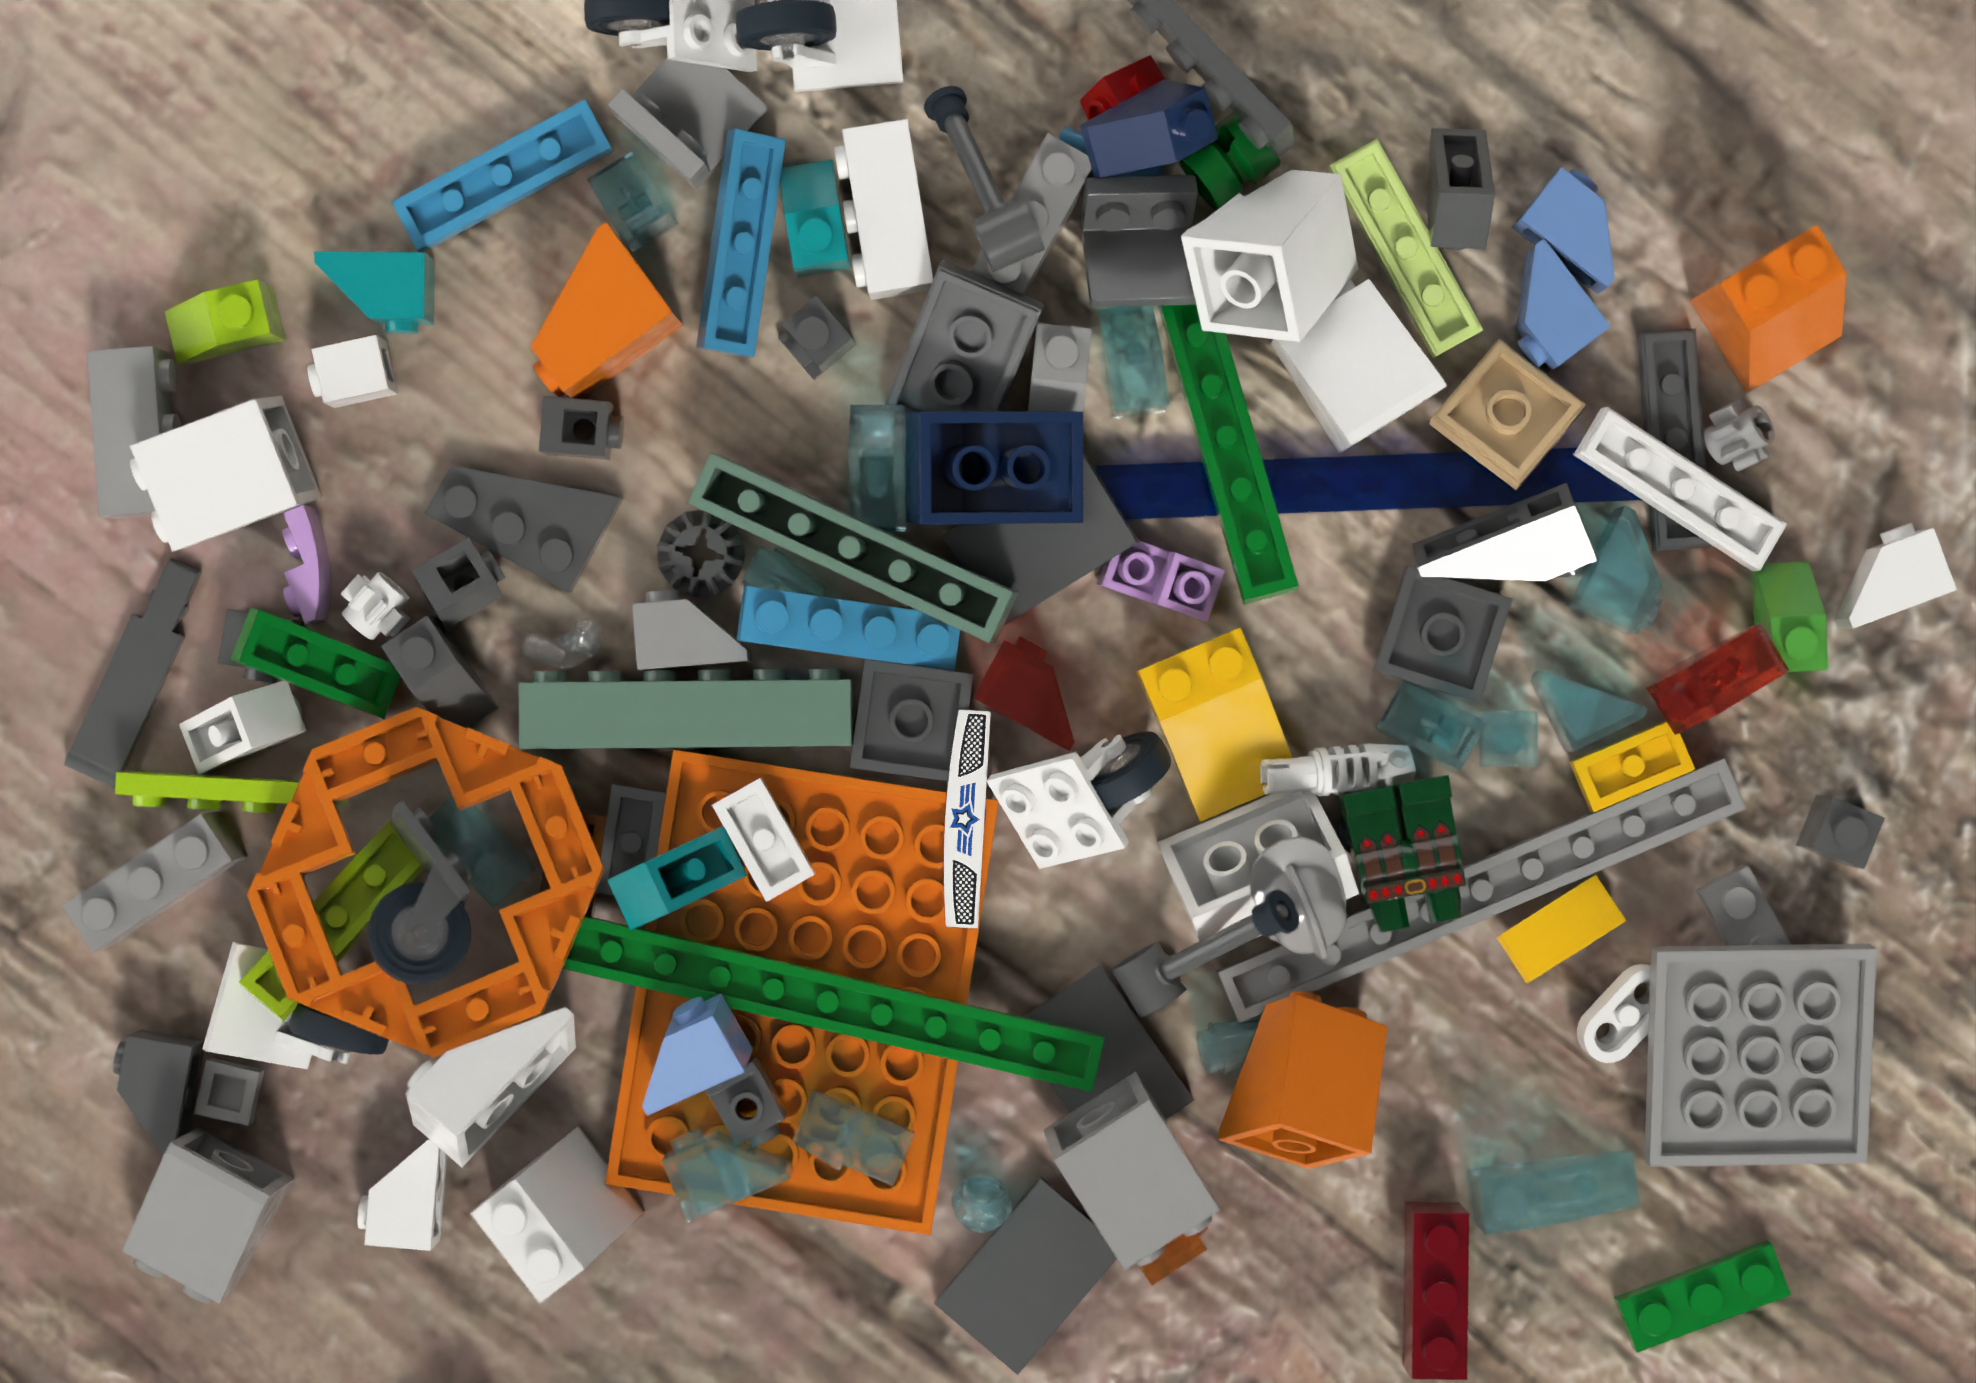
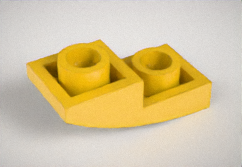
M1594 875L1496 938L1526 984L1618 927L1626 919L1597 875Z

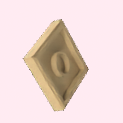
M1498 339L1432 416L1429 424L1513 489L1517 490L1582 414L1587 404L1502 340Z

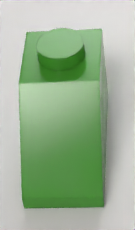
M1809 561L1765 563L1760 571H1753L1752 585L1757 673L1828 670L1826 613Z

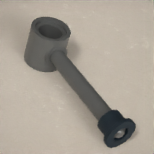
M957 86L942 87L934 91L926 99L924 111L929 119L936 121L940 131L948 134L985 212L984 215L971 220V223L992 272L1044 251L1045 247L1025 200L1021 198L1010 204L1004 202L967 124L969 114L965 107L967 97L964 91Z
M1273 890L1266 895L1264 902L1252 909L1251 915L1180 952L1169 956L1165 954L1160 944L1155 942L1129 956L1111 971L1141 1018L1164 1007L1187 990L1180 979L1181 975L1260 935L1271 937L1279 932L1289 934L1295 931L1299 926V914L1294 902L1285 892Z

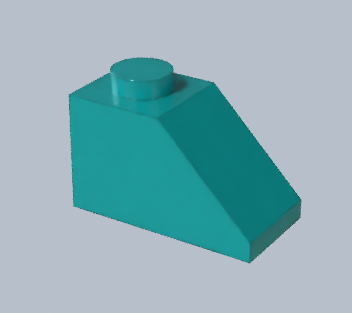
M833 159L782 168L780 183L793 269L797 277L851 269Z
M314 251V263L369 319L379 325H385V333L400 335L418 334V325H434L435 260L425 252Z
M722 826L618 874L607 881L630 930L725 887L747 876L727 831Z

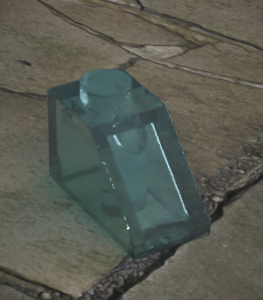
M1153 306L1099 309L1098 317L1112 419L1166 412L1170 404L1163 351Z
M850 405L848 438L850 515L885 531H906V405Z
M1622 506L1613 510L1594 551L1597 561L1587 565L1568 608L1625 635H1635L1639 633L1641 627L1649 629L1660 610L1662 600L1657 598L1656 595L1661 587V581L1636 511L1627 506Z
M701 1128L670 1141L673 1150L667 1152L661 1160L687 1222L791 1179L794 1172L788 1159L758 1147L752 1148L749 1143L744 1141L735 1145L731 1136L719 1131L704 1136Z

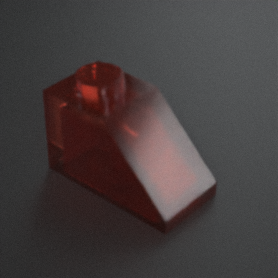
M1758 623L1677 663L1646 689L1674 735L1717 716L1789 671V668L1762 624Z
M1020 636L1015 645L1004 640L973 699L1070 751L1075 741L1054 668L1043 661L1048 651Z

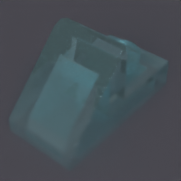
M813 1089L792 1142L833 1168L840 1170L842 1165L893 1186L915 1132Z

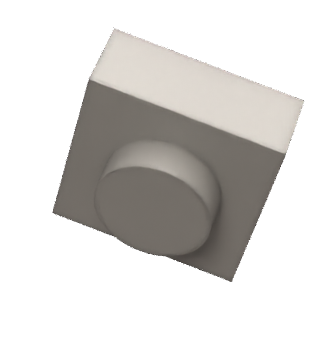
M215 1058L206 1060L194 1114L249 1126L254 1121L265 1070Z

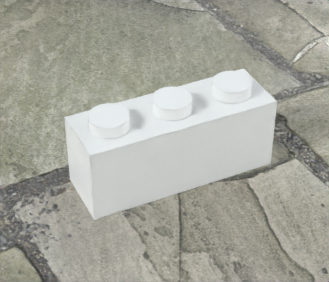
M908 119L842 129L844 145L835 146L834 151L839 180L850 178L853 199L843 201L848 234L858 232L862 253L851 255L856 287L867 286L870 300L929 291L933 275Z

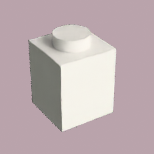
M378 335L311 349L315 364L308 365V378L314 396H322L324 404L338 408L398 394L387 341Z

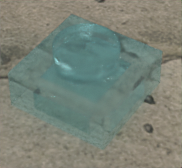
M1479 711V766H1538V711Z

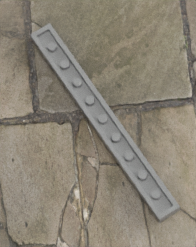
M1718 758L1680 777L1597 812H1590L1463 866L1462 869L1464 870L1467 886L1459 887L1461 895L1460 918L1431 923L1429 922L1424 894L1404 897L1410 927L1379 932L1371 914L1370 906L1346 916V926L1342 935L1331 946L1327 947L1328 958L1321 960L1315 953L1298 954L1283 947L1282 944H1278L1217 970V973L1237 1020L1241 1023L1262 1014L1266 1004L1289 997L1290 992L1306 991L1312 993L1745 810L1746 807L1725 758Z

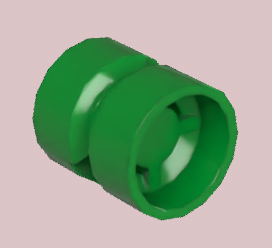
M1234 111L1215 125L1218 135L1216 141L1178 161L1185 175H1196L1199 195L1215 211L1237 194L1241 193L1243 195V184L1246 181L1257 184L1281 165L1280 159L1266 145L1258 149L1246 138L1238 125L1242 120Z

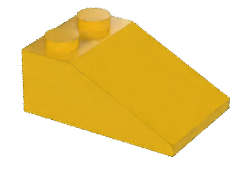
M1241 627L1135 671L1199 822L1265 795L1263 785L1267 784L1261 785L1260 779L1262 759L1292 758V755Z

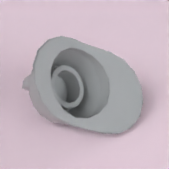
M1292 837L1279 840L1266 848L1253 864L1249 881L1254 904L1256 906L1264 902L1266 895L1273 890L1285 892L1295 904L1299 914V926L1289 934L1279 932L1269 938L1295 953H1315L1323 960L1328 958L1327 947L1331 946L1342 935L1346 926V895L1335 861L1328 849L1314 839Z

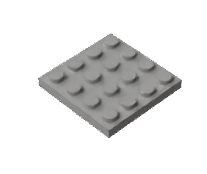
M1871 944L1651 946L1645 1162L1650 1167L1867 1163L1877 949Z

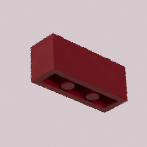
M1405 1202L1403 1366L1411 1379L1467 1380L1469 1212L1460 1202Z

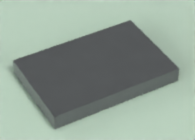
M942 260L935 273L883 410L905 420L906 412H1001L1045 303Z
M1084 451L1083 523L959 524L941 535L959 565L1019 592L1004 626L1140 542Z
M1100 964L1024 1016L1105 1037L1092 1092L1048 1082L1069 1113L1134 1072H1137L1166 1120L1194 1101L1192 1095Z
M1040 1176L935 1299L934 1304L1018 1375L1117 1258L1092 1219Z

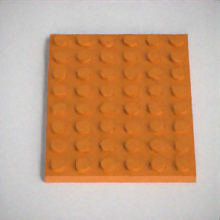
M673 750L657 856L722 827L723 824L712 805L762 777L816 874L766 902L734 846L747 876L667 915L646 923L645 929L967 1004L999 804L998 800L986 798L978 928L946 927L944 835L947 792L684 750ZM636 986L605 1184L931 1235L958 1061L730 1008L753 1048L750 1059L756 1055L758 1056L788 1113L785 1120L777 1123L781 1133L755 1148L751 1147L748 1139L735 1145L714 1103L708 1097L705 1090L648 1116L645 1113L642 1105L663 1038L673 1017V1012L677 1007L690 999ZM743 1098L737 1103L738 1112L742 1116L753 1117L757 1114L758 1108L752 1099Z

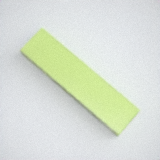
M1378 139L1329 165L1327 169L1330 173L1341 174L1346 203L1432 358L1482 332V326L1438 247H1431L1429 231Z

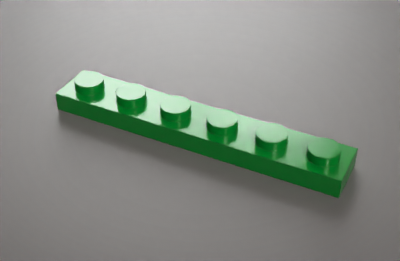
M1196 304L1158 306L1243 605L1295 592L1298 590L1299 584L1226 333L1203 331Z

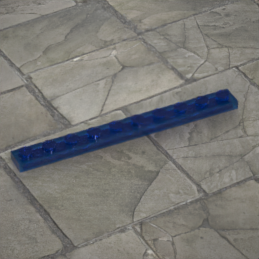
M1577 448L1551 449L1517 490L1513 489L1466 452L1262 459L1278 515L1509 506L1564 483H1567L1575 504L1643 501L1574 456L1573 454ZM1203 462L1096 466V472L1127 521L1218 517Z

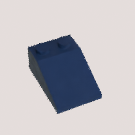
M1083 411L906 412V523L919 525L1083 523Z

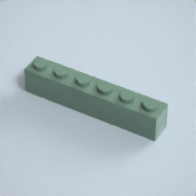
M709 454L688 501V504L988 643L997 642L1019 592L722 455Z
M786 669L753 670V680L731 681V670H698V681H676V670L643 671L642 682H622L621 671H588V682H567V671L533 672V683H518L519 749L853 746V680H841V669H808V680H786Z

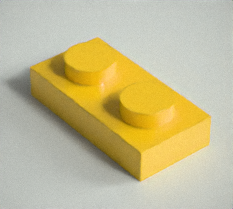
M1668 719L1569 761L1590 812H1597L1695 770L1674 719Z

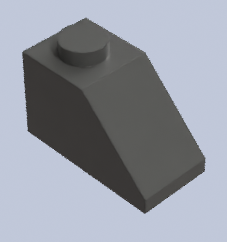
M1431 128L1427 202L1431 247H1445L1451 250H1463L1466 248L1486 249L1495 199L1486 130Z
M427 615L381 645L412 694L428 712L464 728H469L499 708L438 617Z
M140 1030L127 1035L126 1041L119 1043L114 1057L113 1072L119 1075L118 1093L160 1153L164 1155L170 1142L190 1132L204 1054L202 1049L204 1041Z

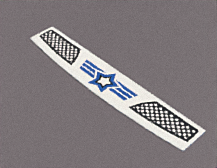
M958 711L950 762L945 815L944 898L946 927L978 928L990 711Z

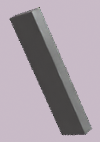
M1696 328L1641 332L1637 334L1644 431L1706 471ZM1649 505L1653 551L1711 547V544Z

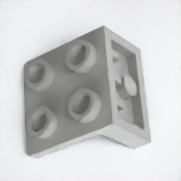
M667 57L632 96L622 88L608 104L614 116L696 190L722 163L727 130L736 128L750 131L767 112L766 104L727 69L670 60Z

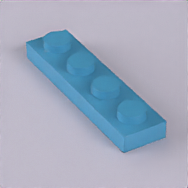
M584 99L391 203L418 252H425L613 152V149L588 102Z
M736 128L727 130L696 348L742 357H755L786 139Z
M744 586L736 641L955 671L960 629L918 610Z

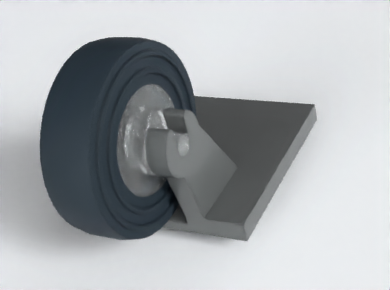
M402 800L393 806L391 826L427 872L428 877L426 882H414L399 886L379 901L370 918L368 943L374 960L386 974L403 983L425 985L437 982L450 975L458 968L467 954L471 941V924L464 906L470 894L467 882L472 878L466 867L453 852L444 856L437 847L434 837L438 832L423 810L417 807L410 811Z

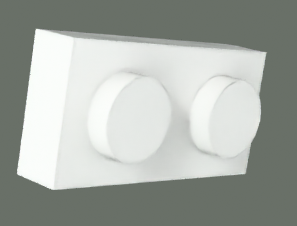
M762 777L712 805L766 902L816 874Z

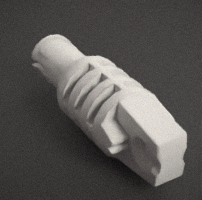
M1370 743L1360 744L1359 747H1356V745H1346L1343 749L1340 746L1329 747L1328 750L1325 747L1314 748L1313 751H1309L1308 756L1288 759H1262L1260 765L1261 785L1267 784L1263 785V792L1265 794L1295 790H1311L1313 794L1318 796H1329L1330 793L1342 795L1345 792L1350 794L1360 792L1361 790L1365 791L1386 786L1393 787V785L1412 782L1416 773L1415 763L1408 745Z

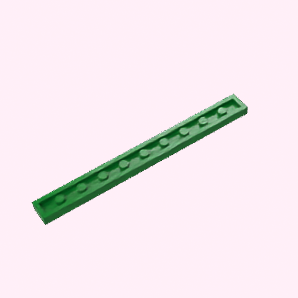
M587 915L583 919L563 966L565 970L689 999L702 997L706 1001L722 994L729 1008L1089 1092L1093 1091L1105 1039L1103 1035L639 927L630 930L626 924Z

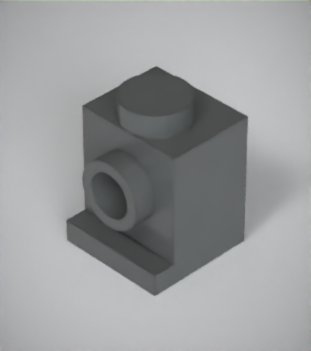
M817 295L783 323L786 331L778 337L813 380L855 346L853 338Z
M543 396L539 452L549 456L610 460L611 448L621 449L624 418L623 416L614 415L615 405L608 401ZM583 421H591L595 427L594 435L589 440H580L576 435L577 426Z
M469 537L411 570L447 633L457 629L456 624L503 597L497 585V582L505 578L502 570L491 552L487 550L479 554Z
M757 1055L749 1059L744 1073L705 1090L708 1097L714 1103L735 1145L748 1139L751 1147L755 1148L781 1133L777 1123L785 1120L788 1113ZM743 1098L752 1099L757 1105V1114L753 1117L742 1116L737 1109L739 1100Z

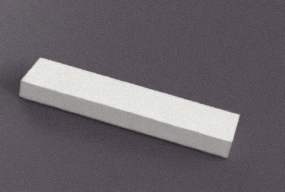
M1608 406L1599 410L1573 454L1752 572L1761 570L1787 523Z

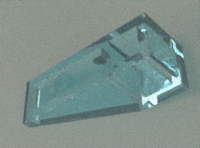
M1632 1150L1469 1169L1475 1224L1484 1234L1542 1228L1639 1206Z

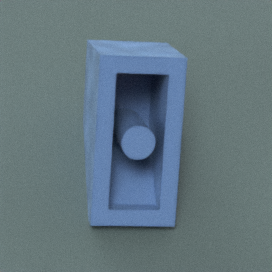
M1561 167L1551 176L1512 228L1533 245L1545 239L1570 273L1593 292L1599 294L1608 288L1615 279L1605 200L1596 194L1598 186L1588 176L1575 169H1572L1569 173Z
M1542 239L1526 252L1516 330L1522 337L1518 341V345L1526 358L1536 367L1543 364L1546 370L1550 372L1610 328L1611 325L1547 241Z
M722 994L706 1001L702 997H696L684 1002L674 1010L642 1105L647 1116L745 1072L753 1048Z

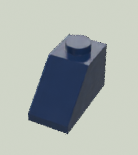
M1165 79L1080 125L1093 175L1099 178L1176 163L1218 139L1206 88Z

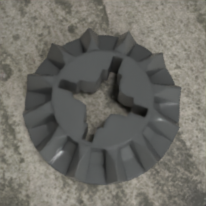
M703 510L684 512L668 523L657 544L658 564L663 576L673 588L689 596L709 597L725 591L736 581L743 568L745 549L737 528L733 524ZM703 530H706L707 547L716 551L717 554L724 555L723 560L705 561L702 569H699L698 577H694L696 569L693 568V559L685 556V553L678 552V547L696 546L698 538H701Z

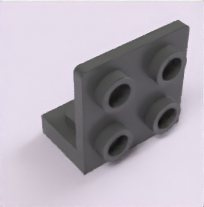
M1196 175L1085 178L1080 226L1091 306L1126 307L1196 304L1181 239L1183 233L1192 227L1198 195Z

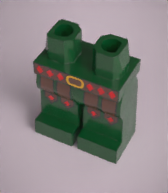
M1449 775L1338 796L1359 884L1361 901L1363 904H1370L1371 914L1379 932L1410 927L1404 897L1424 894L1429 922L1431 923L1461 917L1459 887L1467 885L1464 870L1462 869L1460 847L1453 817ZM1395 808H1398L1403 838L1400 836Z

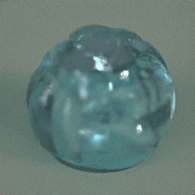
M976 1174L966 1178L954 1190L951 1198L955 1217L965 1228L976 1233L993 1231L995 1228L1000 1227L1009 1219L1013 1209V1203L1007 1188L1004 1187L998 1178L988 1174Z

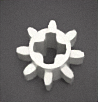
M378 572L371 580L365 575L361 577L358 574L341 592V595L350 602L342 612L343 617L357 631L371 640H374L380 632L386 637L389 635L394 637L411 619L410 616L401 610L410 600L409 596L399 585L381 572Z

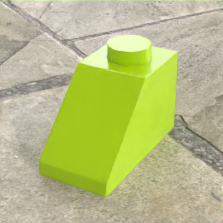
M259 279L205 291L165 311L176 362L179 366L286 341L274 289Z

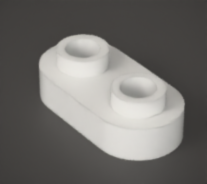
M1637 964L1627 968L1580 1018L1577 1026L1578 1042L1582 1049L1594 1059L1604 1063L1620 1061L1648 1034L1651 965ZM1641 983H1646L1647 989L1645 994L1635 999V988ZM1604 1023H1609L1607 1035L1603 1038H1597L1596 1032L1598 1027Z

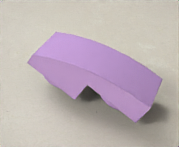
M301 505L283 513L288 527L282 529L285 543L291 555L295 559L301 557L304 563L284 572L289 586L283 588V593L287 605L295 618L302 616L305 624L318 625L327 621L331 593L330 563L327 544L316 509L307 505Z
M1140 541L1104 563L1096 585L1207 622L1225 570Z

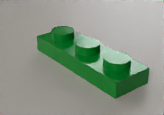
M250 608L230 659L385 719L401 677L391 662L256 608Z
M1765 1240L1614 1297L1632 1348L1638 1353L1788 1297L1791 1293L1773 1245Z

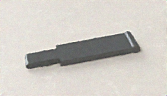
M173 558L169 559L156 589H153L148 599L150 602L143 617L136 614L131 615L75 741L65 759V766L115 788L116 772L125 771L185 639V636L176 633L182 617L189 610L188 603L198 584L202 571Z

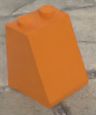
M607 222L596 229L530 346L539 358V361L532 365L534 371L550 392H555L558 397L566 394L573 399H585L683 327L681 321Z
M1817 224L1691 299L1690 302L1746 393H1749L1842 336L1847 272Z
M1293 991L1289 993V997L1266 1004L1221 1122L1217 1140L1307 1169L1371 1154L1388 1026L1367 1019V1013L1363 1010L1352 1007L1335 1008L1322 1003L1321 996L1306 991Z

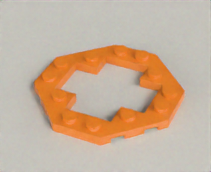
M418 707L312 749L302 770L304 774L292 801H288L270 841L272 845L260 872L256 873L247 893L287 998L436 1059H439L447 1051L542 1016L605 870L563 767L560 764L540 756L531 755L510 746L508 743L473 729H467L442 719L438 715ZM439 762L459 811L511 790L551 889L499 910L519 959L518 963L416 1005L408 984L386 974L376 961L344 975L342 974L304 875L356 854L337 808V802Z

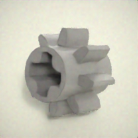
M1739 399L1710 413L1709 417L1714 425L1705 429L1704 439L1709 453L1716 462L1725 465L1732 461L1735 470L1739 472L1769 457L1770 454L1765 446L1773 443L1775 432L1768 414L1760 406L1754 405L1746 409L1743 399Z

